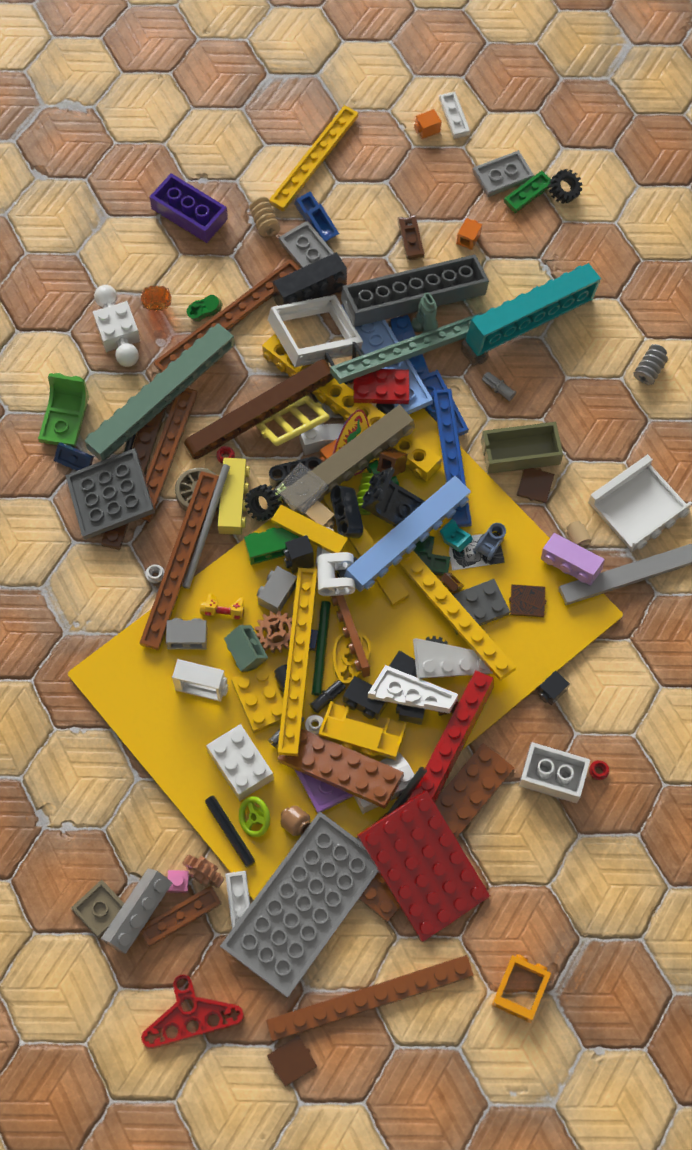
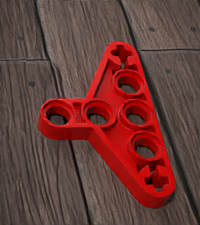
M179 975L173 982L177 1002L142 1033L141 1041L149 1049L158 1048L236 1026L243 1021L244 1013L238 1005L196 997L190 977ZM181 979H186L189 982V987L184 991L177 988V983ZM185 1000H191L194 1003L193 1009L189 1012L182 1009V1004ZM233 1009L237 1013L240 1012L236 1021H233L232 1018H227V1024H223V1017L220 1012L225 1011V1016L230 1015ZM211 1015H217L220 1019L219 1024L215 1027L208 1025L207 1020ZM190 1021H197L199 1024L198 1030L194 1033L187 1030V1024ZM174 1026L178 1029V1035L170 1039L167 1037L166 1031L169 1027ZM163 1028L162 1035L165 1041L161 1042L160 1037L154 1039L153 1044L146 1041L149 1033H152L154 1036L160 1035L158 1029Z

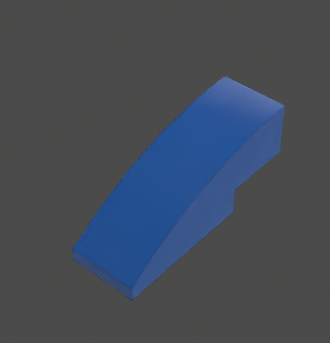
M311 191L295 200L294 205L305 221L312 225L325 242L339 235L338 230L322 204H318Z

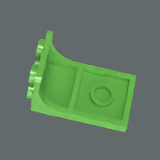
M49 373V401L38 440L41 443L53 445L64 443L75 448L89 400L85 380L79 376L70 377L64 376L61 373Z

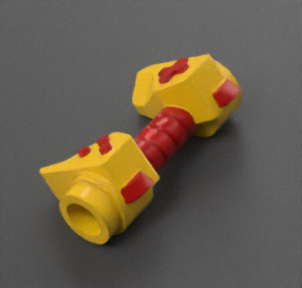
M210 593L207 602H201L200 614L214 616L215 613L231 615V618L242 620L244 615V598L237 599L230 607L218 606L216 597Z

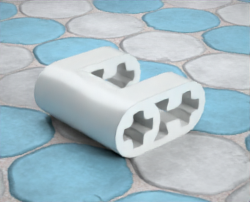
M348 552L327 553L317 557L318 593L320 595H349L355 592L354 579L347 577L335 578V570H346L354 563L353 554Z

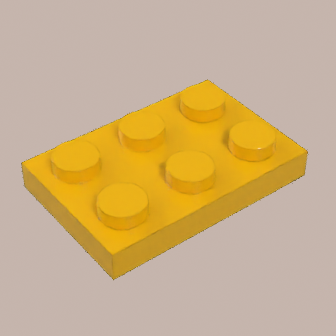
M268 664L231 678L253 733L281 722L283 698Z

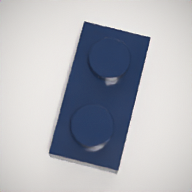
M64 443L57 445L54 457L55 462L76 471L91 466L94 459L93 455Z

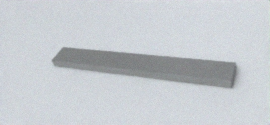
M692 544L601 572L591 586L577 580L561 585L558 589L565 604L569 605L692 565Z

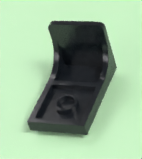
M390 467L371 477L369 482L371 485L363 496L364 502L361 508L396 527L425 501L394 483L391 479L395 469Z

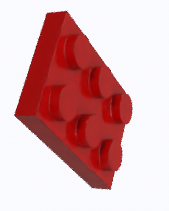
M379 369L353 379V403L409 404V370Z

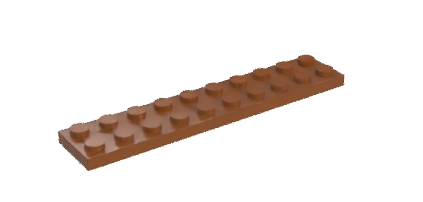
M482 743L441 792L435 802L456 839L515 768L484 743ZM377 872L359 897V900L388 923L400 906L380 873Z

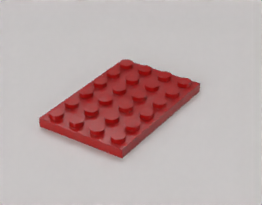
M426 790L357 835L421 942L426 941L490 897V894Z

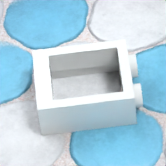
M177 659L172 676L176 691L221 701L223 695L226 696L229 685L227 684L224 670Z

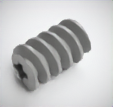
M652 344L635 369L634 377L642 383L653 385L655 379L658 378V374L661 373V369L664 368L665 363L668 361L666 349L660 345Z

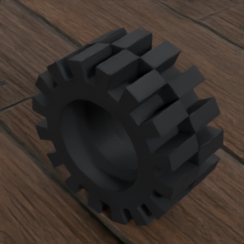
M560 170L550 179L548 188L551 189L549 193L554 194L551 197L553 199L556 197L557 202L561 200L562 204L565 202L567 204L581 194V186L583 184L579 182L581 180L580 176L576 177V172L572 174L573 170ZM561 181L569 184L570 192L562 189Z
M266 484L251 489L246 494L248 498L245 499V502L248 503L245 505V508H249L248 514L252 513L251 517L253 519L257 517L256 520L258 521L272 518L279 505L282 504V501L278 500L280 494L276 495L277 490H272V486L267 487ZM259 496L264 497L267 501V509H263L260 506Z

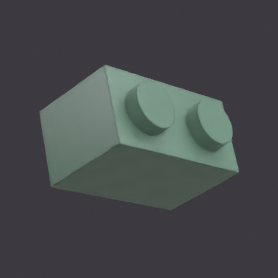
M239 625L224 638L227 648L234 657L236 666L240 671L256 669L268 659L251 625Z

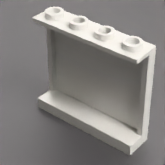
M648 454L592 493L588 501L631 552L637 548L639 550L642 549L649 539H655L662 533L663 529L671 528L678 518H685L690 513L689 509L692 505L691 501L686 504L651 466L653 459Z

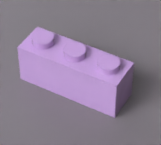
M556 533L545 544L541 555V560L548 565H553L563 573L569 574L590 586L602 571L605 560Z

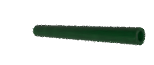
M328 601L321 602L312 695L314 696L322 694L331 603Z

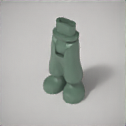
M425 293L421 298L416 317L411 321L414 332H422L421 334L438 328L436 319L437 305L430 293Z

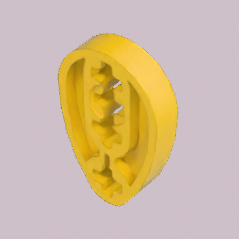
M357 631L367 661H369L371 653L370 641L365 634ZM341 633L334 642L333 666L337 679L343 682L345 686H349L354 676L360 677L361 671H356L354 665L355 655H353L354 659L348 662L346 657H349L348 644L350 641L349 638L345 639L344 634ZM347 668H349L348 673L350 677L344 680V677L341 675H345Z

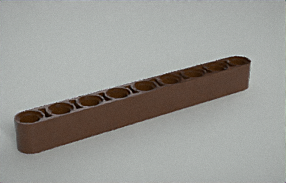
M325 359L315 362L189 436L184 441V445L193 459L205 456L329 383L334 378L330 373V366Z

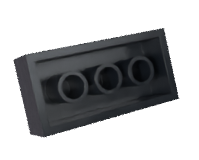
M335 252L273 281L274 301L277 306L327 297L336 292L340 293L342 292V286L347 285V267L338 253Z

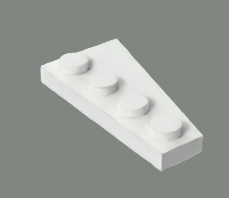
M418 638L413 639L416 673L419 679L473 675L475 670L484 674L493 673L471 649Z
M385 665L370 689L368 698L450 713L457 701L458 694Z

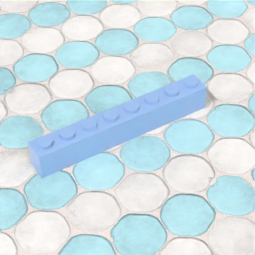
M454 476L349 566L344 576L354 579L355 588L359 592L365 588L367 590L371 588L378 576L382 578L389 571L388 568L392 564L396 566L403 559L402 555L406 552L408 554L416 548L415 544L426 540L432 529L437 530L443 524L442 521L446 517L449 519L456 513V508L465 506L469 501L468 497L471 491Z

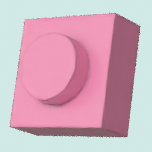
M168 870V879L173 883L167 892L188 893L189 871Z

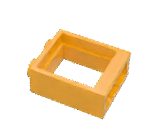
M512 955L491 1006L531 1023L551 972L547 971L548 968L536 963V965L529 963L528 959L521 955H516V957ZM514 965L543 977L531 1009L501 997Z

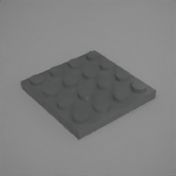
M135 448L65 475L84 540L155 513Z

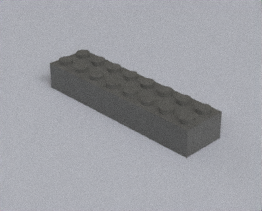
M474 254L342 286L341 302L353 327L417 312L421 298L425 293L431 294L437 307L486 295L489 279Z

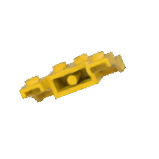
M330 701L318 736L336 742L348 749L358 751L367 757L380 755L396 760L407 723L402 724L387 718L383 731V728L347 718L349 706L344 707Z

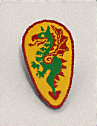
M356 410L347 419L336 441L333 454L369 428L368 419L363 410ZM365 469L358 470L354 473V476L362 473Z

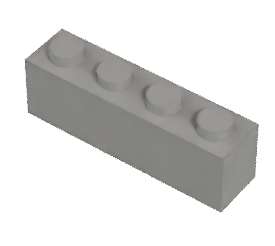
M148 868L101 939L117 951L126 954L173 882L160 872Z

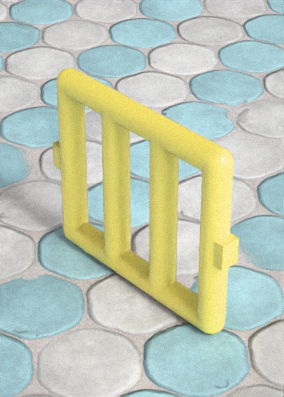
M305 396L257 424L256 427L265 439L268 438L275 446H279L328 421L330 416L323 410L319 402L315 403L309 396ZM306 403L319 417L310 421L297 407ZM290 411L303 425L293 429L281 416ZM275 420L287 433L277 437L265 424Z

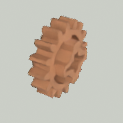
M270 611V616L268 617L263 614L264 620L257 621L259 626L255 627V631L261 645H264V650L267 651L271 648L272 653L276 649L282 653L283 647L288 650L292 618L288 619V613L282 616L280 611L276 615ZM286 625H287L288 628H289V632H288V633L285 631V628H286L285 626H286ZM264 631H266L267 633L266 639L263 636Z
M189 854L182 862V865L190 871L188 875L203 886H207L209 883L219 888L225 880L220 873L216 872L218 867L202 856L197 859Z

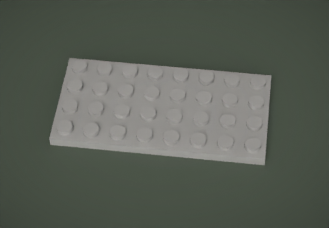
M319 811L220 947L288 998L378 872L361 842Z

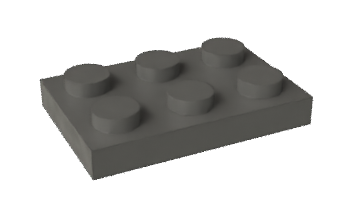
M495 579L453 594L480 626L510 614V610Z

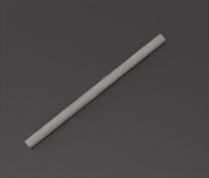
M223 464L182 585L186 589H190L230 469L229 465Z

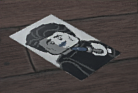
M498 532L492 533L494 536L499 537ZM484 534L472 535L473 540L461 552L449 546L452 570L505 563L501 545L499 546L495 555L489 561L480 552L473 551Z

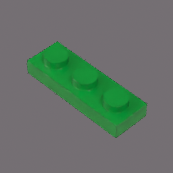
M540 171L505 197L503 203L514 213H517L549 189L548 185L551 178L543 171Z

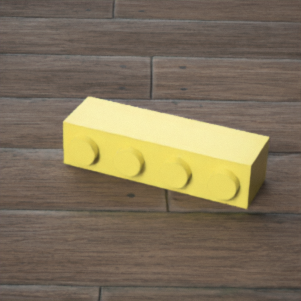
M223 458V464L229 465L230 469L220 496L218 531L219 534L242 535V528L246 527V517H243V511H247V508H245L247 502H245L244 497L249 489L246 477L250 476V466H247L246 459Z

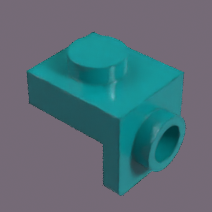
M453 519L440 530L444 543L459 552L473 540L469 533L458 528L456 521Z

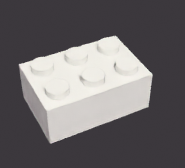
M241 724L206 745L209 755L239 801L274 780L272 770Z
M531 742L519 786L578 803L590 759Z

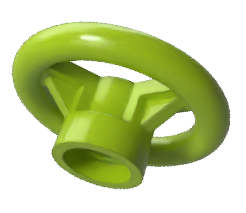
M254 796L246 798L239 808L240 825L244 832L251 837L264 835L270 825V813L267 805L262 799ZM248 805L250 813L249 819L246 822L245 809ZM253 824H263L259 831L251 830Z

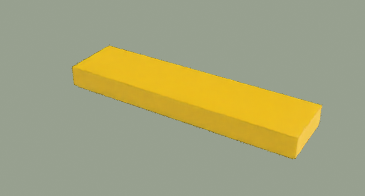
M283 505L279 506L271 519L272 523L299 537L307 535L311 543L330 553H341L348 542V538Z

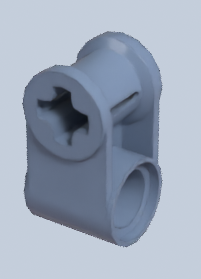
M501 523L492 524L484 536L480 538L473 551L480 552L490 561L504 540L506 534L505 526ZM497 531L501 536L496 537L492 532Z

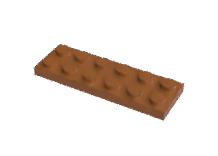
M302 728L298 756L279 755L277 758L278 762L384 809H386L404 777V772Z

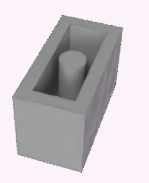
M277 566L275 571L269 573L265 586L259 588L257 592L258 604L277 614L278 611L282 610L296 588L297 576Z
M174 618L167 620V649H207V622L200 618L192 620Z

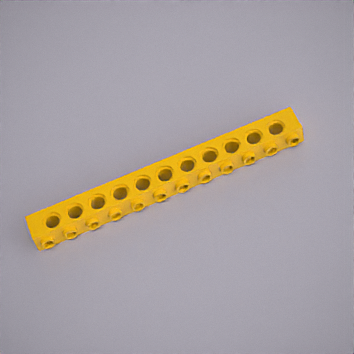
M276 334L271 336L262 345L263 357L268 362H273L281 372L287 373L290 377L312 365L294 367ZM335 378L325 384V386L312 392L321 403H326L335 414H340L345 421L356 410L364 411L369 427L385 416L384 413L371 403H353V390L345 383L339 384ZM411 434L403 436L394 447L386 449L393 448L408 454L406 468L411 469L416 477L422 478L426 482L441 468L442 458Z

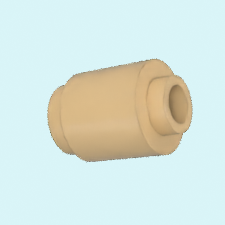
M575 521L566 527L568 530L567 535L571 542L584 549L590 546L589 543L592 540L584 524H581L580 521Z

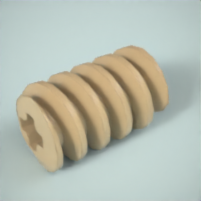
M259 197L250 203L249 210L254 218L259 234L263 237L276 235L281 230V227L278 225V220L274 210L271 208L269 199L267 197Z

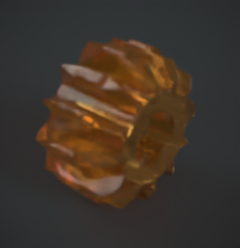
M150 285L141 291L143 308L149 311H162L171 305L172 300L169 288Z

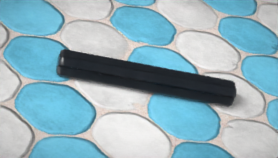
M210 796L205 800L209 810L246 867L255 863L254 857L215 796Z

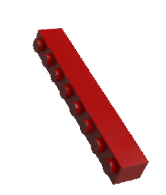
M475 670L425 767L427 770L426 774L413 790L409 800L426 790L434 803L436 802L494 688L493 677Z

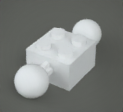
M102 285L96 289L94 299L103 308L93 311V315L105 351L117 349L115 353L117 362L124 367L133 366L138 361L139 353L132 344L140 342V337L127 301L115 304L117 301L116 290L109 285Z

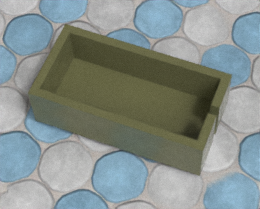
M556 422L485 430L482 432L481 444L485 456L487 474L561 464L563 451Z

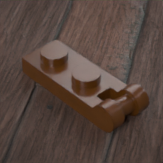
M410 215L408 218L398 217V226L401 232L406 259L423 258L424 250L416 215Z

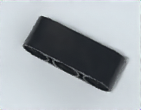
M314 456L273 466L269 470L270 485L276 489L279 488L280 484H284L285 487L292 486L312 471L310 467H317L322 462L318 457ZM293 471L300 472L298 474H292ZM279 475L281 478L276 479L274 476Z
M335 485L331 490L330 496L338 533L344 537L360 538L363 533V523L355 489Z

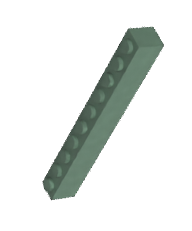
M219 323L209 328L202 338H198L188 350H184L177 360L169 363L162 373H158L152 382L144 385L136 396L131 397L122 408L117 409L111 418L103 421L95 432H91L86 437V440H84L87 449L100 461L110 457L234 347V336Z

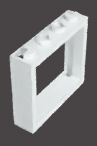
M335 295L293 302L291 304L271 307L268 321L294 367L314 364L319 360L325 359V353H328L331 359L351 356L353 342L357 343L359 349L362 347L363 340L355 327H353L348 315ZM329 312L345 340L298 349L283 321Z

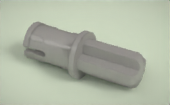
M490 372L484 374L482 381L493 388L495 393L498 392L508 401L513 399L516 391L512 390L504 384L503 380L500 381Z

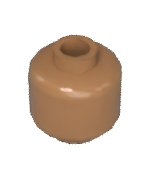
M299 806L287 807L281 813V826L293 836L302 835L311 824L309 814Z

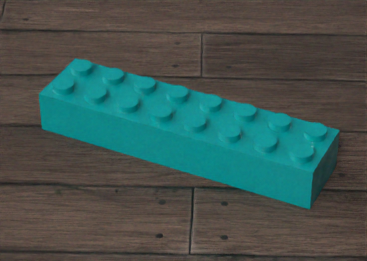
M589 263L584 266L580 265L569 273H563L557 279H551L540 287H534L528 293H522L511 301H505L501 306L493 307L482 315L474 316L471 319L465 341L477 356L486 353L593 300L601 278Z

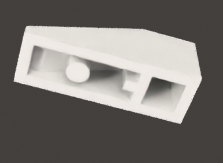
M320 424L299 435L304 454L309 455L319 452L320 449L336 440L344 424Z

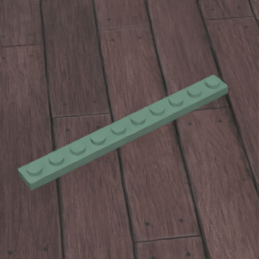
M483 313L475 314L331 366L330 373L341 384L464 339L467 336L471 319Z

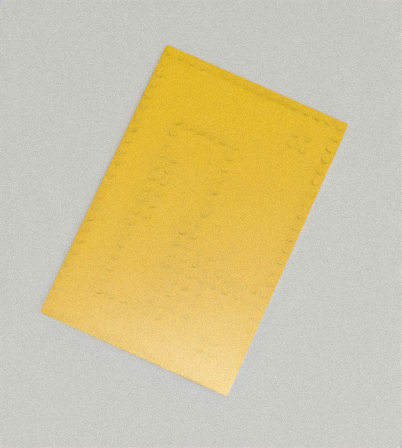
M424 408L409 414L414 420L415 425L411 435L442 458L437 422ZM460 446L466 487L471 491L468 502L472 526L459 528L472 536L485 534L494 523L503 524L506 528V534L501 547L505 563L452 570L450 562L448 573H452L464 585L460 591L495 579L509 610L512 584L545 587V600L547 601L544 609V618L509 614L480 626L516 666V670L501 681L493 673L486 674L494 678V688L463 747L465 749L536 690L555 670H560L619 621L623 613L604 593L569 605L565 604L558 589L559 586L577 581L578 579L563 573L560 569L553 565H548L541 560L542 549L550 538ZM374 458V459H373L372 461H370V462H373V461H375V460H377V461L379 462V458H377V459ZM443 460L441 468L427 482L422 478L416 477L408 467H405V472L396 475L399 486L424 501L446 484ZM367 468L362 473L353 476L350 480L342 482L339 486L354 488L357 496L359 486L361 485L360 481L363 478L362 474L368 473ZM322 500L320 503H322L326 508H328ZM372 513L370 515H361L363 526L375 544L395 528ZM446 517L442 521L443 524L437 530L432 529L429 532V536L435 537L432 554L450 557V546L444 543L440 530L451 518L448 519ZM270 519L253 533H262L270 528L277 529L281 527L272 523ZM335 520V524L332 529L334 530V532L338 533ZM243 539L194 576L190 589L181 587L170 620L174 618L183 620L200 618L206 621L208 627L207 649H167L166 632L159 650L141 646L140 640L151 612L149 610L68 672V676L229 872L246 871L249 896L254 901L302 836H293L281 826L282 811L287 807L299 806L309 814L310 823L316 817L317 812L295 770L278 762V749L271 745L273 742L270 743L268 741L280 729L281 722L253 733L231 681V678L248 671H240L236 666V661L228 650L224 638L239 625H251L255 631V627L259 626L257 621L264 620L263 614L267 617L270 616V610L258 604L257 592L259 588L265 586L269 573L275 571L277 566L292 573L291 569H287L285 566L284 556L251 565ZM348 539L342 552L351 553L358 560L360 556ZM310 542L314 551V567L309 569H317V545ZM392 564L391 568L409 593V597L392 606L376 580H374V585L368 590L365 588L359 592L355 588L354 593L344 595L356 631L365 634L371 644V653L368 661L370 676L363 678L361 674L359 677L371 685L375 683L385 665L389 666L399 650L415 659L413 639L415 638L426 640L427 637H430V639L433 636H436V639L441 637L443 642L445 640L448 642V645L472 650L459 634L456 635L452 625L398 564L396 566ZM435 575L441 582H443L440 579L442 576ZM317 576L312 630H318L321 602L328 601L331 603L322 691H326L338 680L333 666V648L336 638L343 633L342 627H344V624L338 621L336 611L339 610L337 606H333L331 597L322 596L318 593ZM296 588L280 611L282 616L288 613V619L293 618ZM211 593L216 597L218 606L230 607L237 599L243 597V619L231 618V615L215 613L214 616L200 614L201 602H207L208 595ZM286 625V626H285V627H286V628H285V631L288 633V632H289V628H288V626ZM264 631L263 636L266 639L267 633L266 631ZM285 647L282 648V653L278 649L272 653L271 648L265 651L268 659L258 666L261 667L268 664L274 679L276 675L274 671L288 662L289 649L287 650ZM316 648L315 651L309 650L302 715L305 721L301 724V728L306 730L305 722L309 716L319 715L324 719L329 704L326 705L317 714L309 705L319 697L312 695ZM350 653L349 657H346L348 659V662H351V660L354 659L353 655H351ZM177 659L224 670L227 684L229 685L226 696L223 695L222 700L217 701L176 691L172 676ZM347 668L345 675H341L344 677V680L350 677L348 673L349 668ZM473 675L421 678V680L458 694L459 703ZM275 679V682H276V684H277V686H278V689H279V691H280V693H281V696H282V698H284V694H283V692H282V690H281L279 684L277 683V681H276V679ZM345 686V690L333 699L334 704L346 707L343 702V695L348 686ZM388 702L378 720L365 717L362 714L363 712L357 709H349L347 718L383 728V731L387 718L402 724L407 723L398 752L409 763L414 775L420 767H426L453 713L439 716L438 711L425 709L422 725L399 721V714L396 713L397 703ZM314 721L311 725L317 727L319 723ZM240 724L272 770L274 780L239 801L216 766L206 747L207 744ZM376 755V757L371 756L370 758L381 761L387 757ZM210 796H215L254 857L255 863L249 867L244 865L209 810L205 800ZM251 796L262 799L270 813L269 828L260 837H251L246 834L239 822V808L242 802ZM353 796L321 813L357 839L359 833L388 813L398 797L391 800L386 809L377 807L362 814ZM248 805L245 809L246 822L249 819L250 813ZM253 824L251 830L259 831L263 824Z

